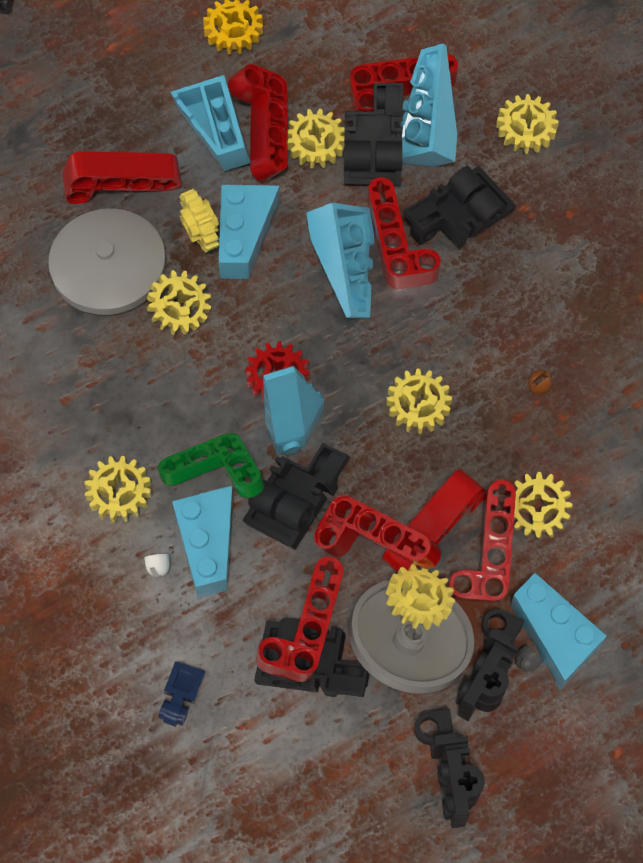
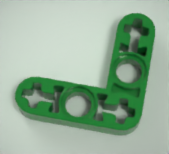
M234 433L223 434L162 459L157 466L161 481L166 485L180 484L223 467L236 492L241 497H254L260 494L264 488L258 467L241 438ZM227 448H231L234 451L229 453ZM200 457H207L202 461L195 462ZM241 462H244V463H245L244 465H242V466H240V467H236V468H233V467H232L233 465H235V464H237V463H241ZM248 477L250 482L247 483L244 479Z

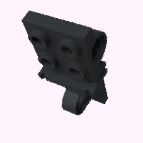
M374 83L373 111H345V121H353V126H345L344 184H370L375 178L385 177L393 185H401L403 127L395 126V121H403V83Z
M465 166L450 178L447 185L440 184L437 190L433 188L427 197L404 209L403 214L412 223L410 234L419 244L428 242L436 235L439 229H442L461 248L466 244L468 236H475L513 213L516 205L480 166L473 170L469 166Z
M322 443L307 468L283 456L281 458L276 457L275 461L280 467L276 468L271 465L269 469L272 472L267 481L262 479L264 484L262 492L248 498L250 509L243 518V522L296 550L327 500L323 492L334 496L337 491L338 477L350 457Z
M493 609L485 615L482 631L487 640L483 653L478 659L471 676L475 679L473 681L467 679L459 693V698L456 704L460 705L457 714L459 717L469 721L475 709L491 712L500 706L509 684L507 672L519 648L513 643L523 626V619L501 609ZM494 617L501 618L505 622L506 628L503 631H499L496 628L491 630L488 621Z
M283 618L280 622L266 621L262 641L269 637H277L293 642L299 619ZM332 626L331 633L329 634V630L327 631L316 671L308 681L297 682L262 671L258 666L254 681L257 685L317 693L321 684L322 691L329 697H337V695L364 697L370 673L361 663L341 661L346 635L343 630ZM312 628L303 630L306 638L310 640L319 638L316 630ZM267 649L263 652L264 657L269 661L280 659L277 651L273 649ZM298 658L294 661L296 667L300 670L311 668L308 660L304 658Z
M450 708L422 714L416 721L414 732L416 738L421 743L431 747V759L442 758L440 768H438V780L440 788H446L445 800H442L445 820L450 819L451 828L465 827L470 816L469 809L476 805L484 788V775L477 767L466 765L465 756L470 755L468 736L458 737V734L453 732ZM430 720L435 722L439 729L438 733L431 737L424 735L420 729V725L424 721ZM460 784L468 785L471 788V790L466 791V787Z

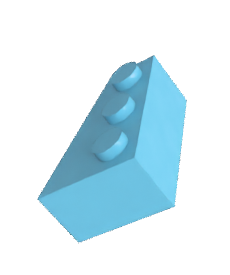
M224 75L170 92L177 109L223 171L250 163V157L232 94L229 91Z
M221 185L220 278H250L260 253L262 242L266 233H268L271 220L280 203L279 186Z
M229 486L172 501L197 598L227 591L233 487Z
M536 573L513 596L510 605L517 617L524 620L522 627L528 637L534 642L541 654L540 657L544 664H547L556 680L555 683L561 690L602 646L607 636Z

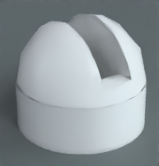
M155 554L144 557L146 570L151 576H164L169 571V554Z

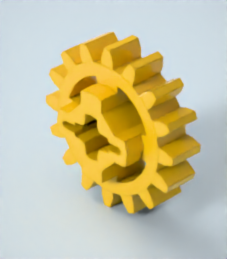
M224 0L222 5L215 1V10L212 8L207 9V17H203L204 36L208 37L209 45L216 43L218 52L226 48L229 55L232 49H236L239 54H242L243 47L251 50L252 42H260L259 35L263 34V17L261 14H258L257 6L250 8L249 0H246L243 4L240 3V0H234V2Z

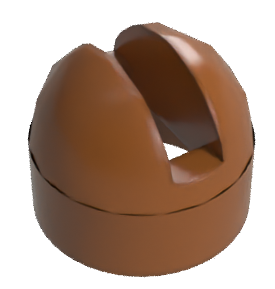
M537 370L530 375L528 388L531 393L543 396L551 390L552 377L547 371ZM541 377L545 378L537 386L534 382Z

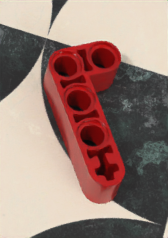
M447 54L451 87H453L457 79L458 61L453 55ZM419 57L355 66L350 73V97L353 111H373L374 83H403V96L410 95L413 88L410 81Z
M248 64L228 80V88L234 97L251 104L250 169L252 175L258 181L267 182L285 170L288 163V87L284 78L279 74L254 64Z
M79 151L68 157L62 173L65 198L70 204L88 202L94 190L172 191L181 186L178 159L176 155L170 153Z
M385 177L373 179L368 188V208H370L374 235L386 284L393 289H405L434 283L439 276L441 263L439 254L430 248L409 251L394 185ZM380 195H382V198L385 199L384 203H381ZM388 218L392 222H383L381 219ZM387 244H396L398 247L390 248ZM428 264L431 265L433 268L425 269L422 268L421 265ZM401 269L404 271V273L397 274L394 273L392 270Z
M459 468L442 485L408 527L424 534L438 545L467 511L471 513L480 505L487 491ZM400 534V535L398 536V538L393 542V544L396 543V542H398V541L400 540L401 534ZM415 545L413 549L417 553L421 552L422 554L425 551L419 548L417 545ZM388 550L382 557V560L396 573H398L401 567L408 571L411 564H413Z
M497 480L490 485L486 492L479 571L459 570L450 577L447 587L454 589L452 594L454 599L496 603L502 600L508 593L516 500L515 488L509 481ZM499 488L503 489V494L508 495V497L503 500L500 511L491 512V509L496 510L498 507V497L493 496V494ZM496 518L503 520L506 524V531L502 534L494 533L490 528L491 520ZM491 549L501 551L504 556L503 563L500 565L492 564L488 560V551ZM458 577L466 578L470 582V591L467 593L456 591L454 580ZM489 580L499 582L501 585L500 595H489L485 590L486 582Z
M346 495L338 496L331 502L314 534L316 545L334 557H342L347 554L359 535L423 569L435 567L441 558L439 546L424 534ZM352 508L351 513L344 518L346 511ZM376 520L375 527L369 530L370 524ZM401 533L400 540L393 544L395 536ZM336 535L335 541L329 545L330 539ZM415 545L425 550L423 554L413 550Z
M326 556L317 562L310 579L294 641L269 637L261 642L256 654V663L262 671L297 682H305L313 677L320 661L343 576V566L338 559ZM325 570L330 571L327 587L321 586ZM316 598L322 599L326 603L327 608L318 610L312 605L311 601ZM312 628L318 632L319 638L310 640L304 636L303 630ZM267 649H273L277 651L280 659L269 661L264 657L263 652ZM298 658H304L308 660L311 668L300 670L296 667L294 661Z

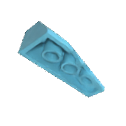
M439 44L421 50L410 81L413 88L409 100H404L403 110L405 112L403 121L400 124L403 127L402 164L435 167L455 162L457 127L447 47L444 44Z
M329 203L307 212L311 242L346 318H370L372 286L368 281V270L373 268V259L369 258V248L374 244V230L370 208Z
M292 366L263 375L265 424L276 455L282 453L291 455L298 452L301 447H305L324 412L323 395L320 392H316L314 386L311 383L308 384L305 377Z

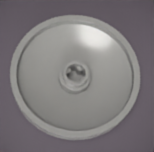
M122 209L94 210L73 219L58 233L49 253L50 275L60 296L71 306L97 315L123 313L141 305L147 300L148 293L153 292L150 289L153 282L159 283L158 279L160 275L165 273L166 269L165 249L158 231L143 217Z
M390 580L380 582L365 591L357 601L351 614L349 638L355 656L373 677L391 688L408 693L424 694L445 689L462 676L473 656L475 641L470 620L456 601L447 620L443 619L439 627L432 623L430 629L426 630L423 624L419 623L417 629H414L412 622L409 620L405 624L401 623L402 615L393 616L391 613L394 606L386 604L389 596L385 594Z

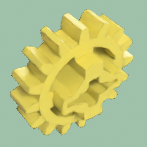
M530 94L526 95L525 100H521L517 95L515 96L514 103L507 100L505 107L499 110L496 127L499 128L498 137H505V146L511 143L514 144L513 151L515 152L521 147L524 148L525 154H528L530 148H533L538 153L541 145L548 148L550 140L555 139L559 123L558 120H555L556 110L549 111L550 103L541 104V97L539 96L534 101L531 100Z
M307 109V116L305 117L298 113L297 122L292 120L289 122L288 150H291V158L299 157L300 165L305 164L306 161L310 162V168L312 169L316 163H320V166L325 168L326 161L328 160L335 164L336 155L342 157L344 151L345 127H341L342 120L340 118L333 120L332 112H329L326 116L323 115L322 109H319L317 114H313L310 109Z
M194 189L180 194V204L183 209L180 210L181 216L179 217L191 242L197 241L205 253L219 246V238L215 232L219 231L217 227L219 222L208 200H202Z
M173 270L169 275V279L162 274L158 279L159 283L153 282L150 288L153 292H149L146 298L152 302L148 305L147 311L155 312L151 320L152 322L160 320L162 322L161 330L168 326L171 327L172 335L175 334L177 329H181L182 334L186 335L189 327L196 331L200 326L199 322L204 324L207 319L204 313H209L211 310V305L206 304L211 298V294H203L206 284L198 286L196 284L198 276L195 275L188 279L187 271H183L182 275L177 277L175 270ZM166 288H169L168 295L160 299L161 293ZM197 307L196 314L189 318L190 310Z
M420 368L416 369L413 376L408 371H405L404 380L396 377L394 379L395 387L389 386L388 395L390 397H387L386 406L391 407L389 409V416H397V426L403 423L407 424V432H410L412 427H417L418 434H422L423 427L426 426L432 432L434 431V423L436 422L442 426L444 424V416H449L451 408L449 405H451L452 396L447 395L449 393V386H441V376L435 380L431 378L432 371L430 370L426 375H421ZM423 394V400L420 403H418L417 408H415V402H417ZM401 406L405 407L408 413H406Z
M111 456L108 460L109 464L104 465L99 461L97 462L99 470L89 471L92 480H87L84 483L86 489L89 490L85 492V497L87 501H91L89 505L92 512L99 509V518L103 519L109 514L113 523H115L117 516H122L123 521L127 522V514L132 513L135 517H138L137 508H147V501L144 498H150L152 495L151 489L147 488L151 486L150 477H145L146 469L144 467L137 469L138 465L135 459L127 464L125 456H121L119 462H115ZM127 474L134 477L138 484H135V481L129 480ZM121 481L123 487L119 489L115 498L113 491L117 490L118 486H120ZM98 494H101V497L107 498L109 505L103 502Z
M537 472L536 479H531L529 474H526V482L524 484L517 480L514 482L518 489L516 491L514 520L517 519L514 528L518 531L524 527V535L527 538L532 532L536 533L538 540H541L543 532H547L549 537L552 538L554 537L552 529L557 528L563 531L564 527L561 521L571 520L566 510L573 509V504L565 502L566 499L571 497L570 491H561L564 487L562 480L554 484L553 474H550L547 479H543L541 472ZM545 487L554 491L559 499L550 498L546 494ZM533 488V492L526 498H521L527 490ZM541 499L544 505L547 506L542 507L541 512H536L535 507L532 505H536L537 500ZM520 512L529 514L533 518V524L525 521ZM551 514H557L551 522L545 524V520Z
M411 564L408 571L401 567L398 574L392 575L385 594L389 596L386 604L394 606L391 613L393 616L399 614L403 616L402 624L409 620L412 622L414 629H417L420 623L423 624L426 630H429L432 623L439 627L443 619L447 620L455 603V599L451 597L454 589L445 587L448 579H439L437 577L439 574L438 570L429 573L428 569L422 568L417 570L415 564Z

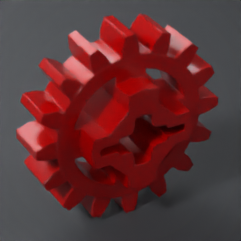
M281 341L277 342L275 348H272L269 342L266 343L265 351L256 348V358L249 357L248 365L250 367L245 368V376L249 377L246 379L247 387H254L252 389L254 397L262 394V403H264L263 375L294 366L305 377V380L310 379V371L307 370L309 362L308 359L302 360L303 352L299 350L294 353L293 344L291 343L287 348H282ZM262 367L263 373L261 374V378L259 379L258 371L259 368Z

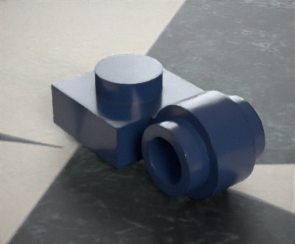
M175 661L164 689V694L173 698L170 701L164 700L158 718L163 719V723L176 727L177 724L184 725L189 708L184 706L183 701L195 704L205 677V671Z

